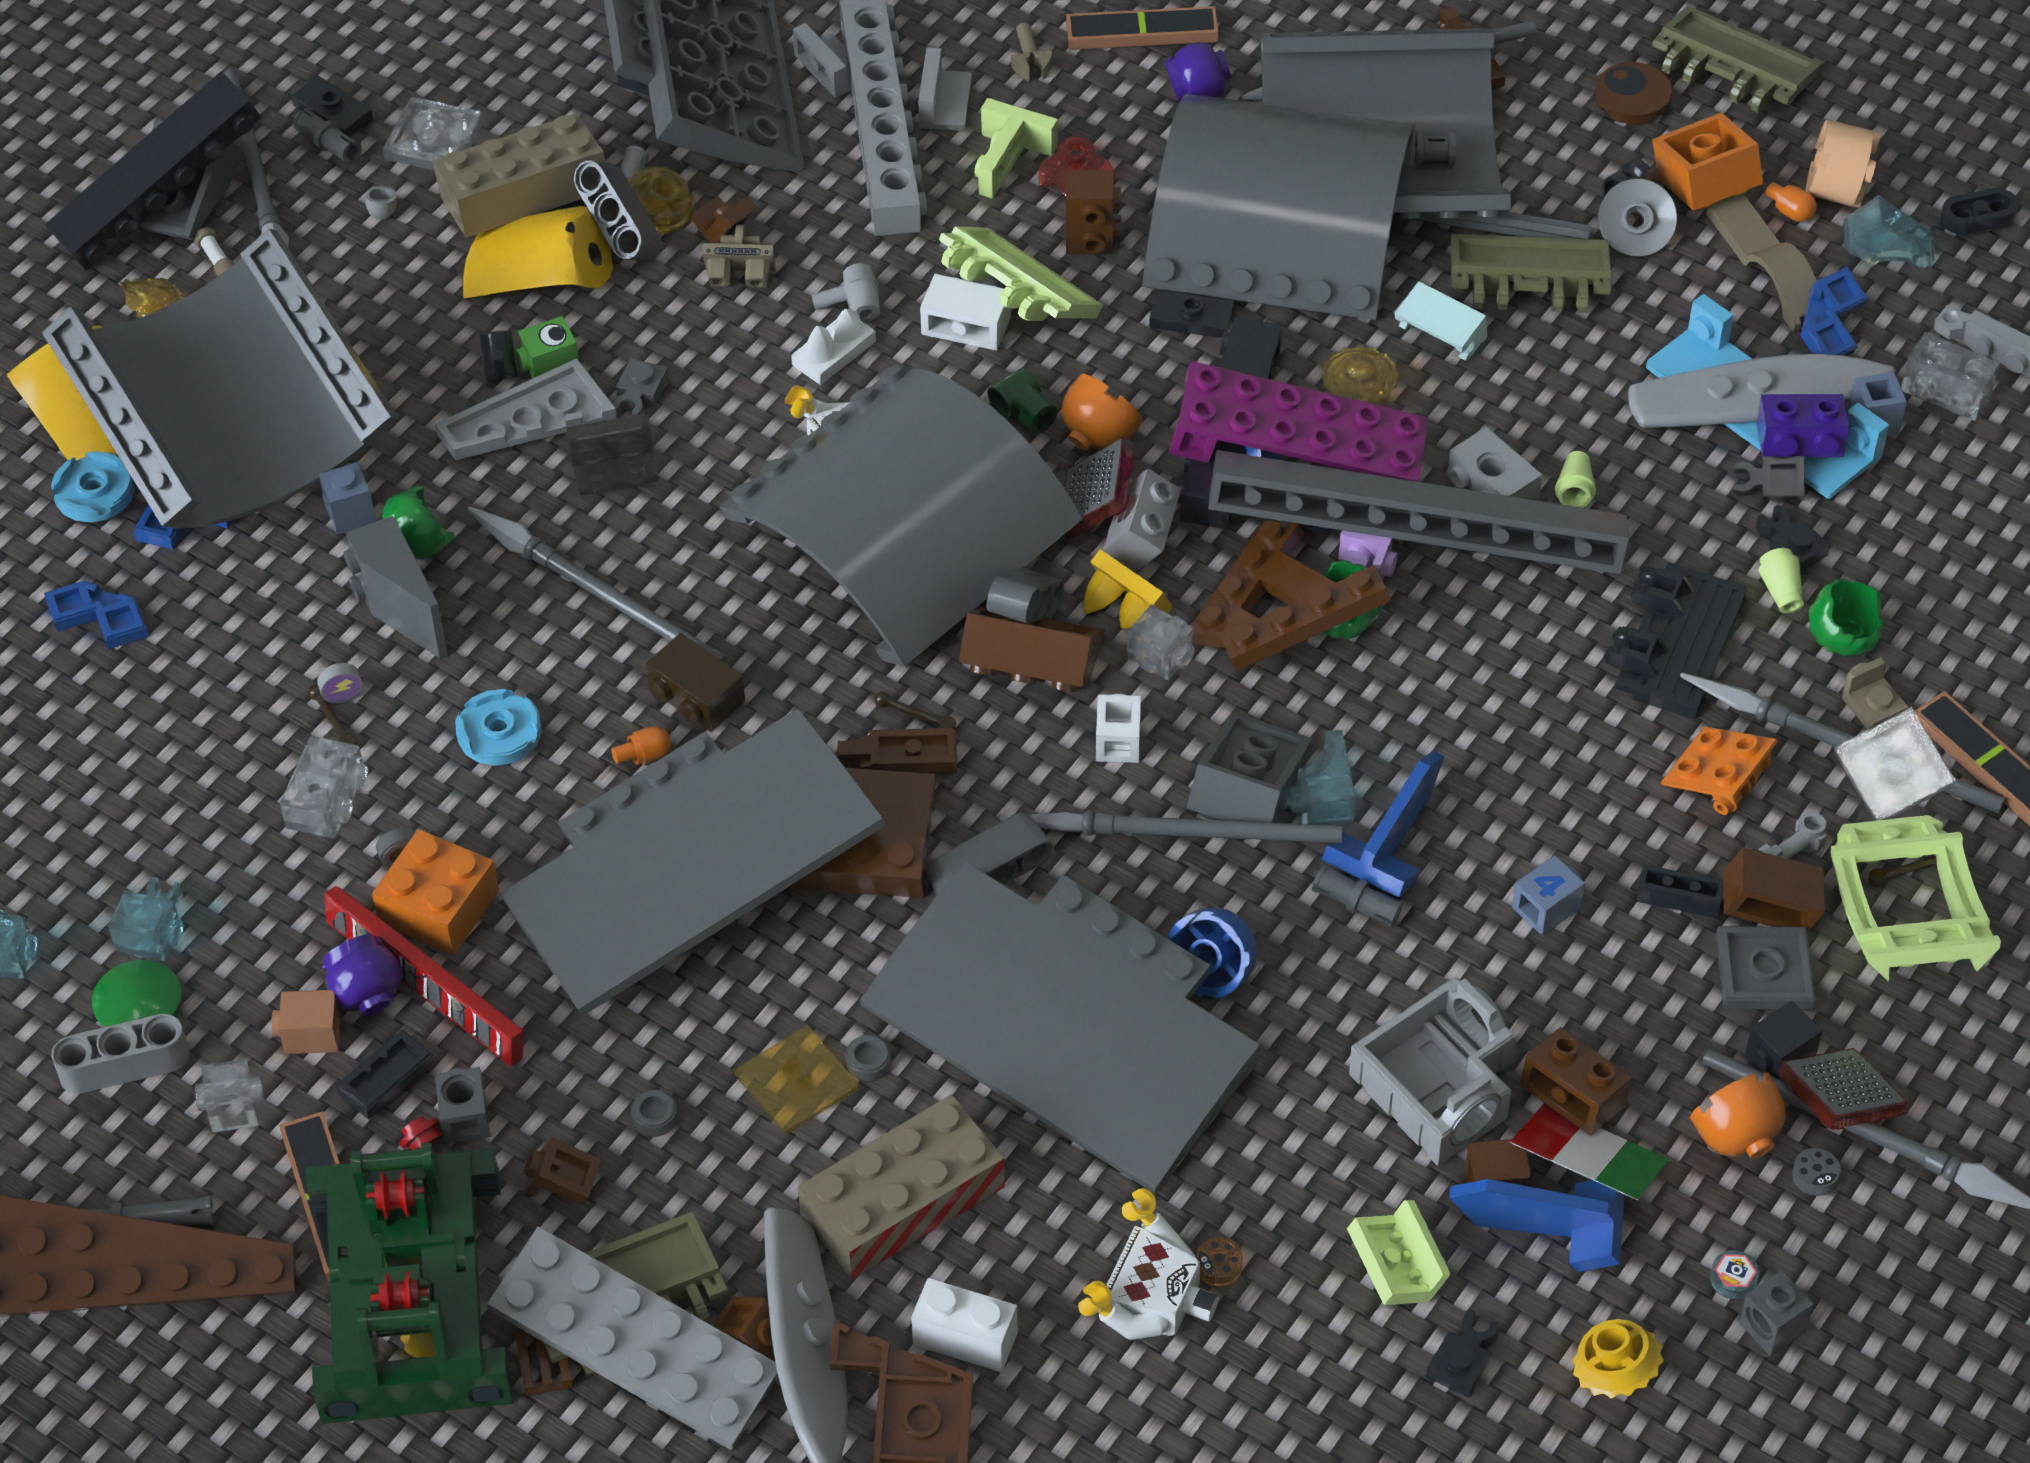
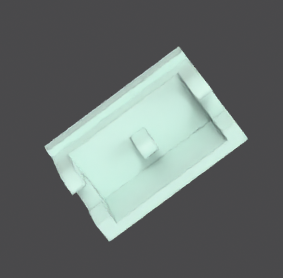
M1419 281L1395 312V319L1400 321L1399 327L1407 330L1413 325L1456 347V350L1461 352L1459 358L1465 361L1473 355L1479 345L1487 338L1486 315Z

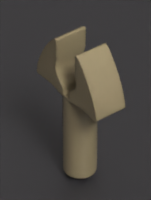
M1020 23L1016 27L1022 54L1011 55V67L1021 78L1030 82L1029 67L1030 63H1034L1035 66L1041 69L1042 79L1044 80L1052 67V49L1045 51L1037 50L1030 24Z

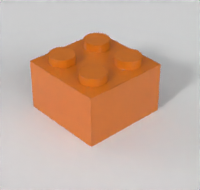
M1723 113L1713 115L1652 139L1658 179L1693 211L1711 207L1715 202L1733 195H1742L1749 189L1763 184L1758 143Z
M418 829L372 892L377 917L395 931L454 956L499 892L494 860Z

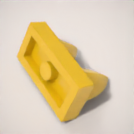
M1101 549L1090 561L1096 572L1087 586L1084 597V612L1086 614L1105 608L1123 593L1126 595L1119 611V621L1122 629L1139 626L1148 621L1154 614L1164 620L1173 608L1161 590Z

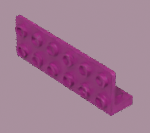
M1192 361L1187 370L1180 417L1171 439L1169 454L1209 463L1217 440H1222L1348 471L1420 482L1428 419L1425 416Z

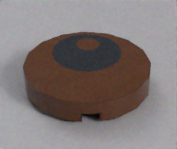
M1622 62L1608 67L1600 74L1595 90L1596 103L1601 111L1603 107L1604 110L1609 112L1608 117L1617 122L1630 125L1647 124L1654 121L1655 116L1661 113L1663 116L1668 111L1672 99L1671 82L1662 71L1652 65L1640 62Z

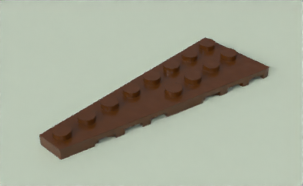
M0 1195V1317L297 1293L296 1252L293 1244Z

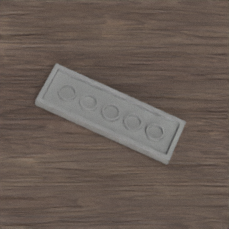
M539 1226L487 1303V1309L731 1451L778 1377L776 1362Z

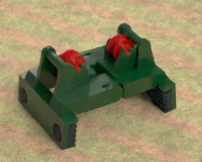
M429 1142L422 1143L421 1148L369 1154H363L362 1150H352L351 1162L306 1167L307 1194L315 1214L327 1212L333 1365L312 1367L313 1396L321 1424L513 1404L512 1382L505 1347L482 1348L475 1197L501 1195L499 1166L494 1149L484 1148L436 1153L432 1143ZM428 1196H430V1211H429V1200H428ZM432 1332L436 1356L379 1362V1337Z

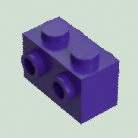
M1761 394L1757 430L1762 458L1763 456L1844 457L1849 423L1843 394Z

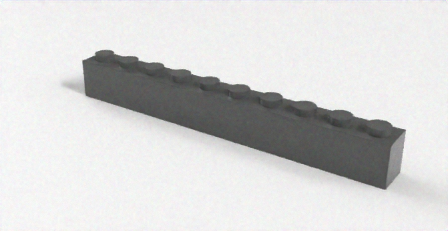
M1220 450L1216 452L1210 485L1208 506L1210 510L1621 574L1629 540L1627 515Z

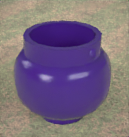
M1196 42L1188 44L1176 52L1175 58L1168 57L1167 61L1164 62L1178 102L1186 93L1222 98L1227 90L1226 81L1232 79L1223 51L1214 52L1211 45L1207 43Z
M364 934L338 945L323 957L324 964L322 968L327 970L325 978L327 990H332L335 993V999L340 1008L349 1012L360 1011L362 1016L375 1014L390 1006L395 1001L392 994L399 989L402 980V970L396 956L390 949L380 945L382 942L381 938H377L374 934Z

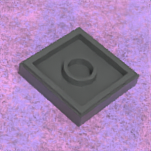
M1717 927L1716 942L1723 1009H1779L1791 1000L1800 1009L1814 1008L1815 994L1807 927Z

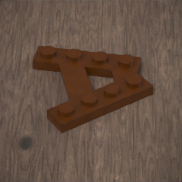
M1264 520L1186 633L1191 644L1226 648L1235 670L1239 671L1391 601V598L1375 565L1365 570L1354 572L1349 577L1335 583L1290 557L1304 536L1299 523ZM1265 591L1288 604L1278 607L1260 618L1251 614V611Z

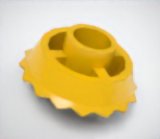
M1622 1319L1604 1321L1592 1327L1583 1336L1578 1346L1577 1354L1572 1360L1575 1365L1573 1375L1579 1378L1580 1387L1589 1388L1594 1396L1605 1394L1611 1399L1619 1394L1630 1396L1636 1389L1646 1388L1649 1379L1658 1376V1366L1664 1362L1660 1353L1663 1346L1656 1341L1655 1334L1646 1331L1642 1326L1632 1321Z

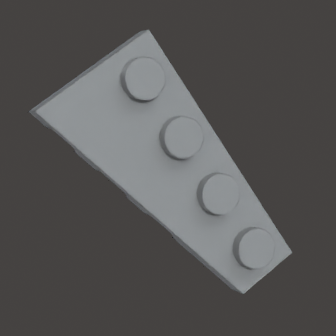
M576 358L436 423L435 428L437 436L454 459L458 460L616 420L617 415L616 408Z

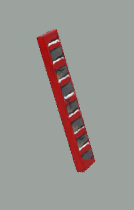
M334 886L324 894L326 923L348 940L364 934H374L377 938H381L382 942L380 945L390 949L399 961L402 970L401 981L510 1067L515 1066L523 1059L522 1028L343 889Z

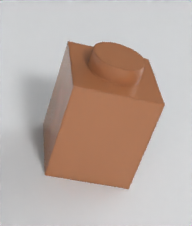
M332 990L281 992L280 1010H273L272 1032L274 1037L281 1038L284 1053L339 1052L341 1011L337 1005L335 993Z

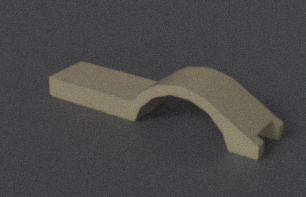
M1744 194L1733 195L1715 202L1711 207L1707 208L1706 215L1745 267L1758 263L1765 268L1778 291L1783 319L1793 332L1800 330L1802 323L1799 317L1805 316L1810 290L1816 282L1812 268L1806 258L1794 245L1779 242Z

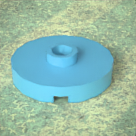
M94 451L85 453L86 457L78 460L75 457L69 459L55 472L51 483L55 504L63 515L82 522L107 520L121 513L132 501L136 490L135 483L118 456L108 452Z
M506 689L489 690L472 697L464 704L465 709L461 712L460 716L458 713L455 721L458 744L465 755L478 763L493 766L511 764L526 757L537 746L542 733L539 710L533 701L525 695L522 698L514 695L512 690Z

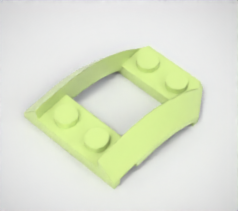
M1930 815L1843 824L1838 832L1837 843L1835 846H1831L1833 867L1851 928L1868 963L1888 982L1890 967H1912L1916 964L1956 962L1960 959H1970L1977 972L2000 948L2001 940L1998 935L1994 936L1989 928L1990 919L1975 889L1962 845L1963 836L1961 832L1947 833L1942 830L1943 822ZM1923 855H1936L1937 870L1952 919L1878 927L1869 908L1856 863H1876L1886 859L1919 858Z

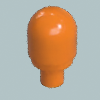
M1772 182L1766 189V196L1776 201L1775 206L1779 212L1793 221L1805 222L1814 216L1817 209L1816 200L1810 193L1800 187L1792 185L1782 187Z
M651 726L633 732L632 735L627 736V743L613 747L611 750L616 764L633 759L635 764L642 763L644 765L666 756L670 752L672 741L665 729Z

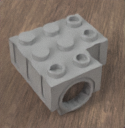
M1455 976L1352 1045L1349 1075L1359 1085L1362 1084L1368 1090V1095L1388 1115L1391 1114L1398 1122V1126L1418 1146L1421 1145L1428 1153L1427 1156L1439 1166L1467 1147L1468 1143H1473L1507 1119L1512 1090L1495 1073H1500L1512 1065L1516 1036L1505 1027L1499 1009L1483 990L1471 985L1465 978L1460 981ZM1468 1002L1478 1011L1488 1031L1474 1017Z

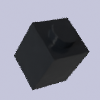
M1791 1000L1751 1027L1746 1053L1751 1063L1758 1070L1768 1072L1771 1076L1781 1080L1794 1071L1786 1062L1817 1055L1823 1030Z

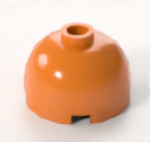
M1080 374L1067 390L1062 402L1063 421L1071 431L1068 435L1069 440L1084 451H1087L1090 447L1101 451L1121 438V447L1124 446L1138 432L1143 422L1142 416L1123 396L1120 395L1116 399L1106 392L1109 389L1108 385L1090 375Z
M1764 1072L1763 1081L1759 1082L1756 1075L1752 1074L1718 1090L1709 1097L1713 1106L1704 1113L1698 1106L1690 1116L1702 1139L1720 1155L1739 1157L1748 1154L1751 1159H1756L1774 1148L1775 1144L1772 1139L1780 1133L1784 1125L1786 1110L1779 1089L1770 1074Z

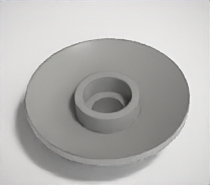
M1630 179L1617 184L1606 194L1599 208L1598 224L1604 240H1608L1609 246L1615 251L1630 257H1645L1658 252L1670 241L1677 224V212L1671 196L1660 185L1646 179ZM1631 214H1639L1642 217L1641 226L1634 227L1629 223V216Z

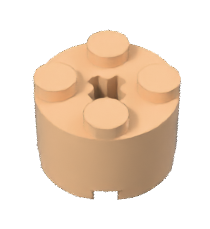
M1826 120L1815 146L1817 151L1814 162L1811 161L1805 191L1816 198L1860 208L1865 193V186L1862 183L1870 184L1876 166V161L1870 159V154L1875 155L1881 133L1837 121Z

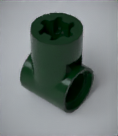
M1025 368L1018 369L988 388L987 395L992 407L1005 419L1011 416L1015 417L1034 435L1046 431L1057 417V407L1041 394L1037 380Z

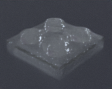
M410 97L383 148L384 158L388 161L434 170L432 160L444 157L453 151L471 148L484 123L482 111Z
M1912 707L1840 744L1834 749V753L1874 821L1891 819L1955 785L1954 777Z

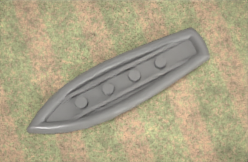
M1794 354L1764 357L1636 383L1629 387L1628 400L1632 415L1642 428L1755 422L1758 420L1761 394H1843L1844 401L1847 403L1851 401L1855 378L1890 372L1896 374V369L1893 366L1844 355Z
M770 1207L764 1212L766 1280L773 1350L783 1397L794 1429L811 1463H840L847 1435V1382L845 1370H831L830 1367L833 1323H836V1318L815 1230L812 1223L799 1214L783 1208Z

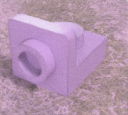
M1341 531L1339 560L1362 564L1365 567L1375 565L1382 581L1385 576L1391 577L1393 575L1398 553L1392 552L1393 538Z

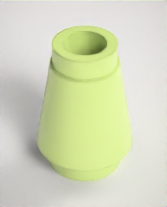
M1573 451L1567 455L1556 483L1555 494L1562 505L1584 508L1596 495L1590 458L1582 451Z
M1778 548L1765 553L1760 558L1761 566L1758 572L1778 605L1780 612L1791 613L1799 610L1804 605L1799 558L1794 556L1788 548Z

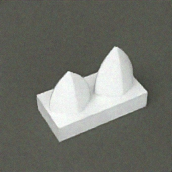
M844 309L838 318L826 328L815 326L808 342L791 355L792 366L819 385H822L876 342V331L863 323L854 310Z

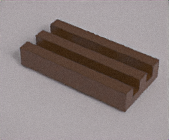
M513 1325L526 1396L573 1387L568 1357L559 1361L561 1378L552 1379L547 1350L543 1341L536 1337L535 1341L543 1381L533 1383L524 1330Z

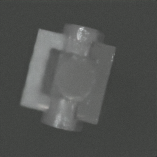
M1150 605L1127 631V658L1139 664L1145 671L1155 673L1169 680L1179 668L1184 669L1194 655L1195 648L1192 646L1193 627L1188 625L1182 618L1171 616L1159 608Z
M248 1059L202 1065L203 1083L195 1084L196 1102L199 1111H207L213 1133L259 1126L257 1103L264 1101L263 1087L260 1075L252 1076Z

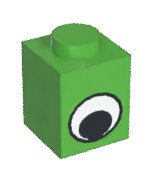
M563 316L518 331L520 348L515 349L516 359L521 371L525 372L528 370L532 379L576 358L579 361L577 342Z

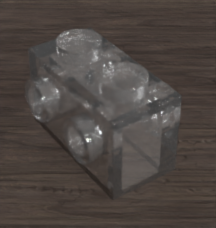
M1925 332L1908 358L1901 390L1916 398L1923 399L1955 414L1976 421L1992 396L2000 363Z
M310 736L280 801L286 829L333 839L336 838L341 824H346L350 819L353 807L352 800L357 789L361 790L367 779V765L363 764L358 745Z

